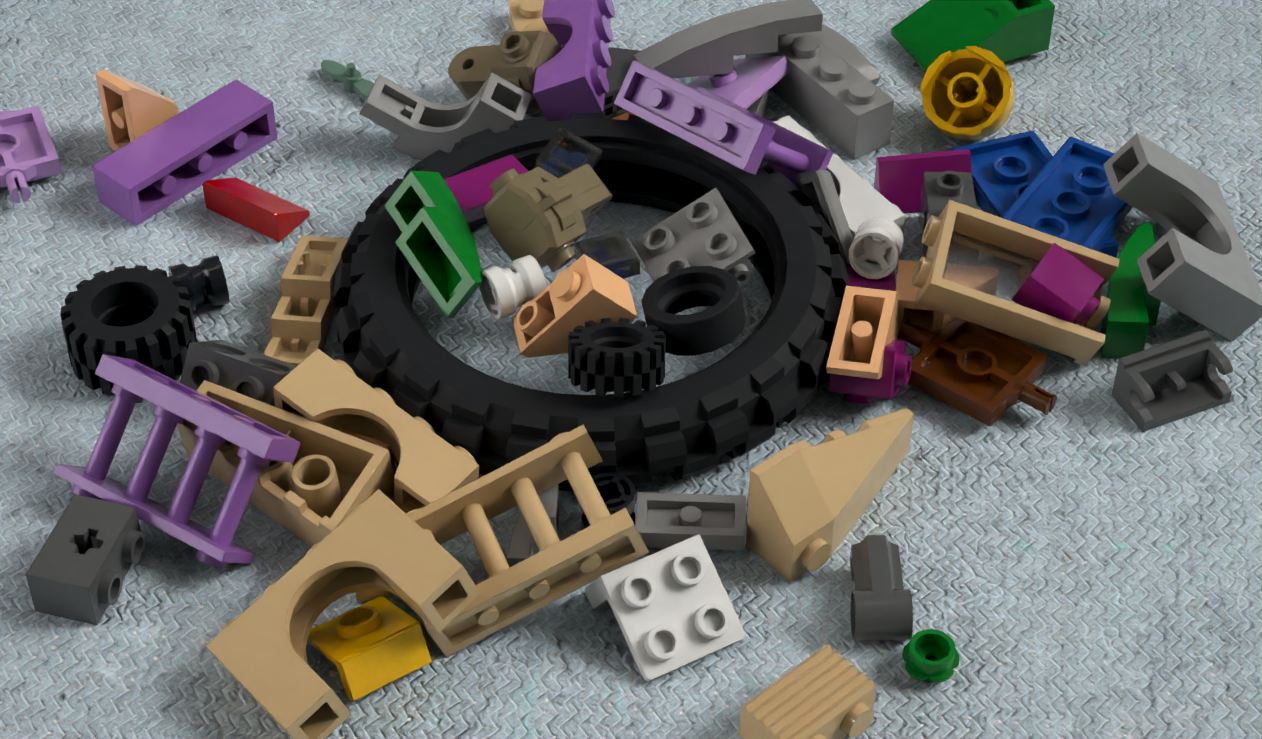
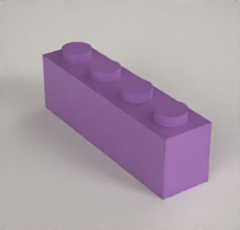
M235 79L93 164L92 168L99 202L134 226L139 225L197 189L205 181L213 179L277 139L273 101Z

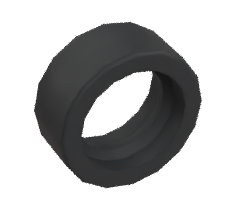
M691 266L674 270L656 279L646 289L641 300L647 326L655 325L658 327V332H664L666 339L665 352L676 356H696L716 351L731 343L742 332L746 322L737 278L727 270L713 266ZM698 306H712L704 311L689 315H675L685 309Z

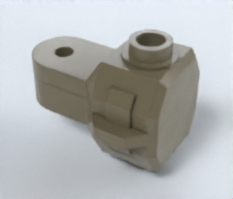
M540 30L506 32L500 45L474 46L458 53L449 65L448 74L466 100H469L479 92L491 72L532 95L525 114L543 113L533 95L536 67L553 58L562 48L553 34Z
M585 164L560 178L539 166L522 174H518L512 168L490 184L489 187L494 194L491 196L492 199L484 206V212L490 232L497 240L503 252L512 261L531 255L536 259L540 268L548 266L552 272H556L577 256L572 247L586 233L584 220L606 205L613 195L590 164Z

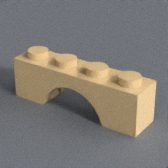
M318 348L273 387L274 402L277 408L341 431L344 427L389 443L393 459L398 466L394 475L395 504L405 513L420 509L479 479V465L466 449L460 446L453 447L438 436L426 420L417 416L413 418L398 407L391 396L383 389L377 387L373 389L358 378L347 363L340 359L333 360Z

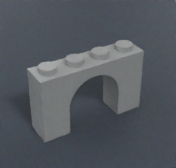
M1136 133L1103 166L1113 195L1148 215L1168 231L1137 259L1148 294L1233 342L1262 317V291L1217 181Z

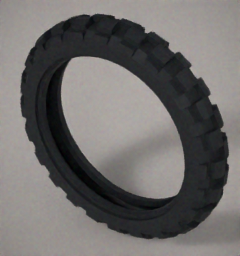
M571 113L568 120L547 121L546 116L514 121V125H511L509 130L494 133L490 128L461 138L460 142L455 143L451 152L447 153L439 149L408 169L403 179L397 178L392 185H389L370 204L365 212L366 218L364 222L358 221L341 252L342 264L335 273L333 300L338 341L342 345L345 363L352 368L358 378L373 389L377 387L387 392L395 404L413 418L417 416L426 420L432 426L435 433L453 447L460 446L466 449L479 465V474L486 475L550 442L555 436L564 432H570L584 424L603 460L588 468L591 476L603 472L620 473L628 477L634 484L635 489L651 486L653 476L670 473L674 480L677 481L714 469L719 464V456L722 454H726L732 459L737 456L741 457L775 435L776 427L779 428L784 422L789 424L817 396V385L819 383L822 384L831 375L827 373L826 366L845 288L849 286L846 263L838 254L839 243L821 213L815 214L812 208L813 203L781 172L773 173L774 170L769 163L762 160L755 175L714 156L637 115L629 114L628 120L604 119V113ZM564 142H565V144H568V145H567L566 148H562V146H560V145H562L561 143L564 144ZM553 150L566 153L568 160L569 156L573 154L587 155L586 164H590L613 195L610 201L646 205L676 213L714 188H717L756 252L748 257V259L760 273L769 291L771 304L756 329L724 358L683 379L658 386L653 391L642 390L641 395L635 396L630 392H626L624 397H614V394H607L605 396L561 394L522 387L489 376L465 364L442 347L421 324L412 307L413 298L421 279L395 243L402 234V231L385 208V204L411 170L439 172L442 178L446 179L509 155H513L528 171L538 166L545 170L546 162H548ZM546 168L545 171L550 172V171H548V170H549V169H554V168ZM558 170L551 174L556 176L557 178H560L568 174L569 172L566 173L565 170L564 173ZM486 217L468 223L470 230L473 231L488 222ZM568 479L559 483V490L573 491Z

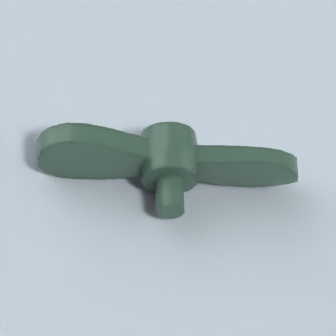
M323 60L321 62V69L324 74L343 82L346 92L357 93L364 101L366 100L374 83L362 79L361 73L356 70L354 63H348L345 67L336 61Z

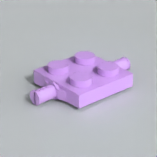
M39 105L17 111H0V188L8 187L10 198L15 203H21L18 193L20 191L23 201L26 202L31 196L26 182L39 181L45 177L62 173L57 152Z

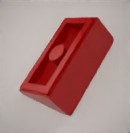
M236 177L207 180L202 185L207 209L278 242L283 240L310 216L309 210Z

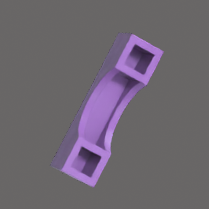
M544 0L542 19L550 34L555 36L562 48L553 58L536 67L533 95L547 121L568 120L571 113H603L605 93L609 92L606 73L607 67L611 66V57L608 48L609 42L613 41L610 23L611 18L615 17L612 0Z

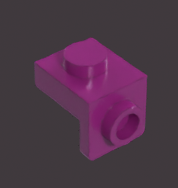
M894 340L885 346L882 377L879 380L831 374L829 391L844 393V400L852 403L871 404L875 402V397L891 399L901 391V386L908 385L910 379L912 359L910 355H904L905 341Z

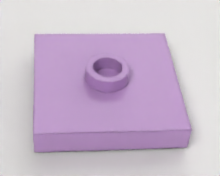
M785 56L733 59V73L699 76L689 86L696 90L698 86L747 109L788 74L790 67Z

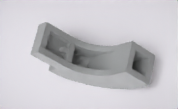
M491 72L479 92L471 99L459 104H437L415 95L379 74L359 114L398 135L393 149L423 160L439 149L449 153L452 151L455 143L461 141V138L490 128L494 133L509 130L510 126L514 125V121L523 120L532 95Z

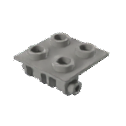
M714 188L631 240L653 282L674 270L691 266H713L727 270L737 278L739 286L747 284L751 279L752 265L748 257L756 252L717 188Z

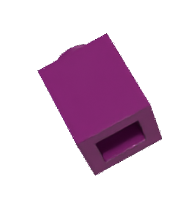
M1054 242L1011 300L1021 306L1070 323L1074 320L1082 326L1100 303L1092 295L1104 278Z

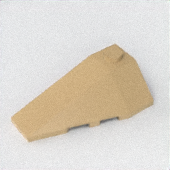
M905 408L864 421L855 433L846 435L840 429L827 433L823 443L814 446L810 445L806 440L793 443L750 469L746 545L790 583L808 571L813 572L821 568L910 451L914 413Z

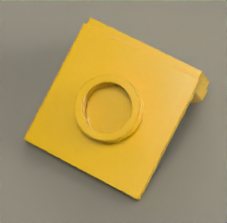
M382 595L312 628L307 640L311 646L336 664L347 699L350 701H355L432 662L419 621Z

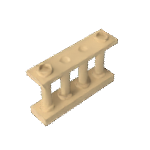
M584 424L570 432H564L555 436L550 442L448 495L420 509L406 513L440 545L468 531L489 576L488 579L476 585L481 594L439 633L423 619L428 633L446 657L595 581L600 576L649 553L626 508L610 515L588 468L603 460ZM568 479L590 526L560 541L538 494ZM518 505L539 552L509 567L488 520Z

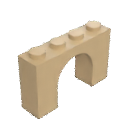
M378 489L364 503L356 506L349 516L322 541L314 544L307 554L285 575L270 584L265 589L263 595L242 614L227 623L206 647L228 673L292 739H326L351 713L335 692L308 665L306 645L314 622L332 602L358 590H385L399 596L439 633L481 593L464 566Z

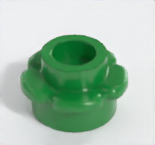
M926 629L917 632L904 647L902 653L903 660L907 662L905 664L906 671L913 678L924 682H944L953 676V668L959 665V654L955 648L954 641L946 633L939 630Z

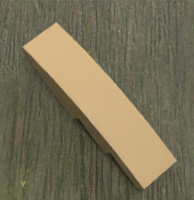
M301 236L281 276V298L270 319L271 338L263 353L264 355L298 366L317 348L323 352L335 313L333 300L335 273L342 264L341 252L348 238Z

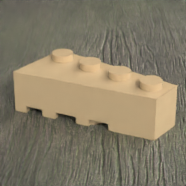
M206 380L196 390L301 442L293 463L271 460L268 467L262 466L248 502L310 547L322 541L349 516L356 506L364 503L378 489L389 499L394 494V472L388 449ZM185 420L183 424L177 423L187 457L190 459L199 436L195 434L197 425ZM227 441L226 445H219L209 473L230 488L241 457L237 455L240 447Z

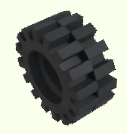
M610 318L601 319L600 324L592 320L585 322V327L578 325L568 335V379H571V384L574 386L580 385V390L589 392L595 389V395L605 396L607 392H614V397H624V392H630L635 396L641 395L642 389L648 392L656 389V385L661 386L665 378V334L663 331L658 332V327L655 325L646 327V322L640 320L632 324L629 323L628 318H619V322H611Z

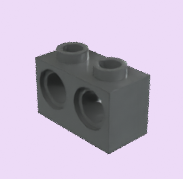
M224 340L189 343L180 383L197 390L202 382L206 380L275 407L273 387L297 366Z

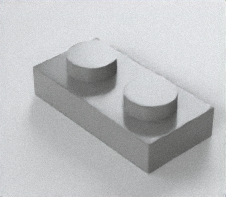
M637 492L635 526L647 548H667L700 534L707 550L745 551L746 496Z

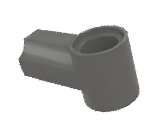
M868 535L861 542L851 545L850 568L853 590L851 592L850 620L853 641L911 640L913 630L912 596L910 589H904L899 546L888 541L885 535Z

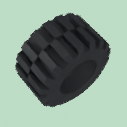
M136 265L134 268L119 266L114 267L113 271L105 272L103 270L93 274V279L81 281L76 285L77 291L69 292L66 296V305L61 307L60 313L71 367H73L74 374L78 380H84L85 386L92 390L101 388L102 394L114 395L111 392L114 383L95 374L102 354L135 360L176 380V375H182L189 343L197 342L188 290L186 287H182L181 280L176 276H167V272L159 268L148 270L147 266Z

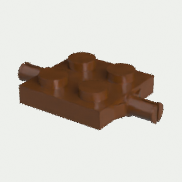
M957 317L948 326L932 332L913 323L909 319L901 325L898 338L921 349L920 353L912 359L908 384L991 427L1009 407L1020 402L1033 407L1044 415H1048L1055 406L1057 400L1055 394H1051L1033 385L1046 371L1048 355L1006 334Z

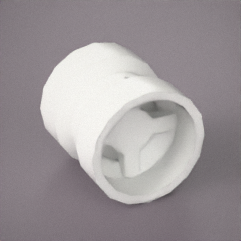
M873 217L865 220L858 227L849 248V261L852 268L860 276L878 280L887 277L894 271L903 248L904 239L901 229L894 221L885 217Z
M531 255L513 260L510 269H502L495 266L481 271V294L488 311L496 320L513 315L517 307L532 301L547 287L543 271L536 259Z

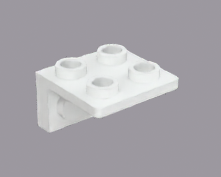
M700 534L606 573L584 589L593 610L608 603L610 604L645 681L658 678L734 644L745 637V631Z

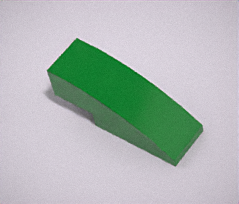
M411 170L385 204V208L402 231V234L395 243L447 318H454L482 283L481 265L475 240L456 198L440 173Z
M1142 223L1129 237L1117 257L1120 259L1119 266L1110 277L1106 296L1110 298V305L1101 324L1100 333L1106 335L1105 342L1101 347V358L1119 359L1143 351L1148 326H1156L1161 301L1148 294L1137 263V259L1155 244L1152 223Z

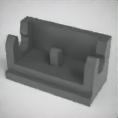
M1206 329L1119 358L1111 396L1142 432L1230 402L1232 391L1226 382L1219 377L1216 367L1223 375L1233 372V367L1227 356L1211 340L1212 335Z

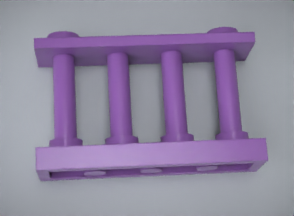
M635 60L632 61L614 102L615 105L746 172L756 175L763 160L770 164L774 170L773 173L781 172L797 187V175L820 169L826 170L834 153L699 86L696 90Z
M102 354L95 374L114 383L111 392L116 395L87 466L58 464L54 474L73 483L71 492L74 494L136 507L139 519L198 549L196 558L204 563L223 569L227 568L228 563L251 564L255 553L232 542L262 466L268 467L271 460L293 463L301 442L135 360ZM143 399L155 404L153 413L157 416L127 487L106 475L135 404L142 403ZM187 420L197 425L195 434L199 437L171 506L167 508L148 498V494L177 423L183 424ZM229 441L240 447L237 455L241 457V461L211 531L189 518L219 445H226V442Z

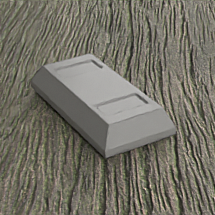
M820 169L797 175L796 182L798 188L813 203L812 208L815 214L821 213L839 243L838 254L846 264H850L849 248L853 242V237L831 173Z

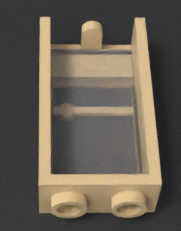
M952 200L948 201L938 217L930 216L921 241L922 244L928 246L926 257L922 256L912 278V285L918 287L915 308L922 309L925 306L1072 357L1074 363L1083 366L1102 347L1106 335L1094 331L1097 324L1106 315L1110 305V298L1101 296L1102 286L1116 271L1120 259ZM1054 242L1104 278L1092 295L1100 303L1082 326L1074 320L1070 323L1021 306L1011 300Z

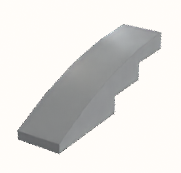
M786 0L761 4L720 15L676 32L636 53L634 60L673 79L733 73L734 56L778 52V35L822 31L823 13L812 0Z

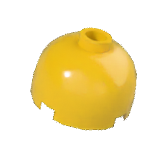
M965 46V50H958L953 53L947 51L941 54L927 68L921 82L922 104L927 118L943 134L961 141L981 140L996 133L1007 122L1014 106V83L1004 62L992 51L977 46Z

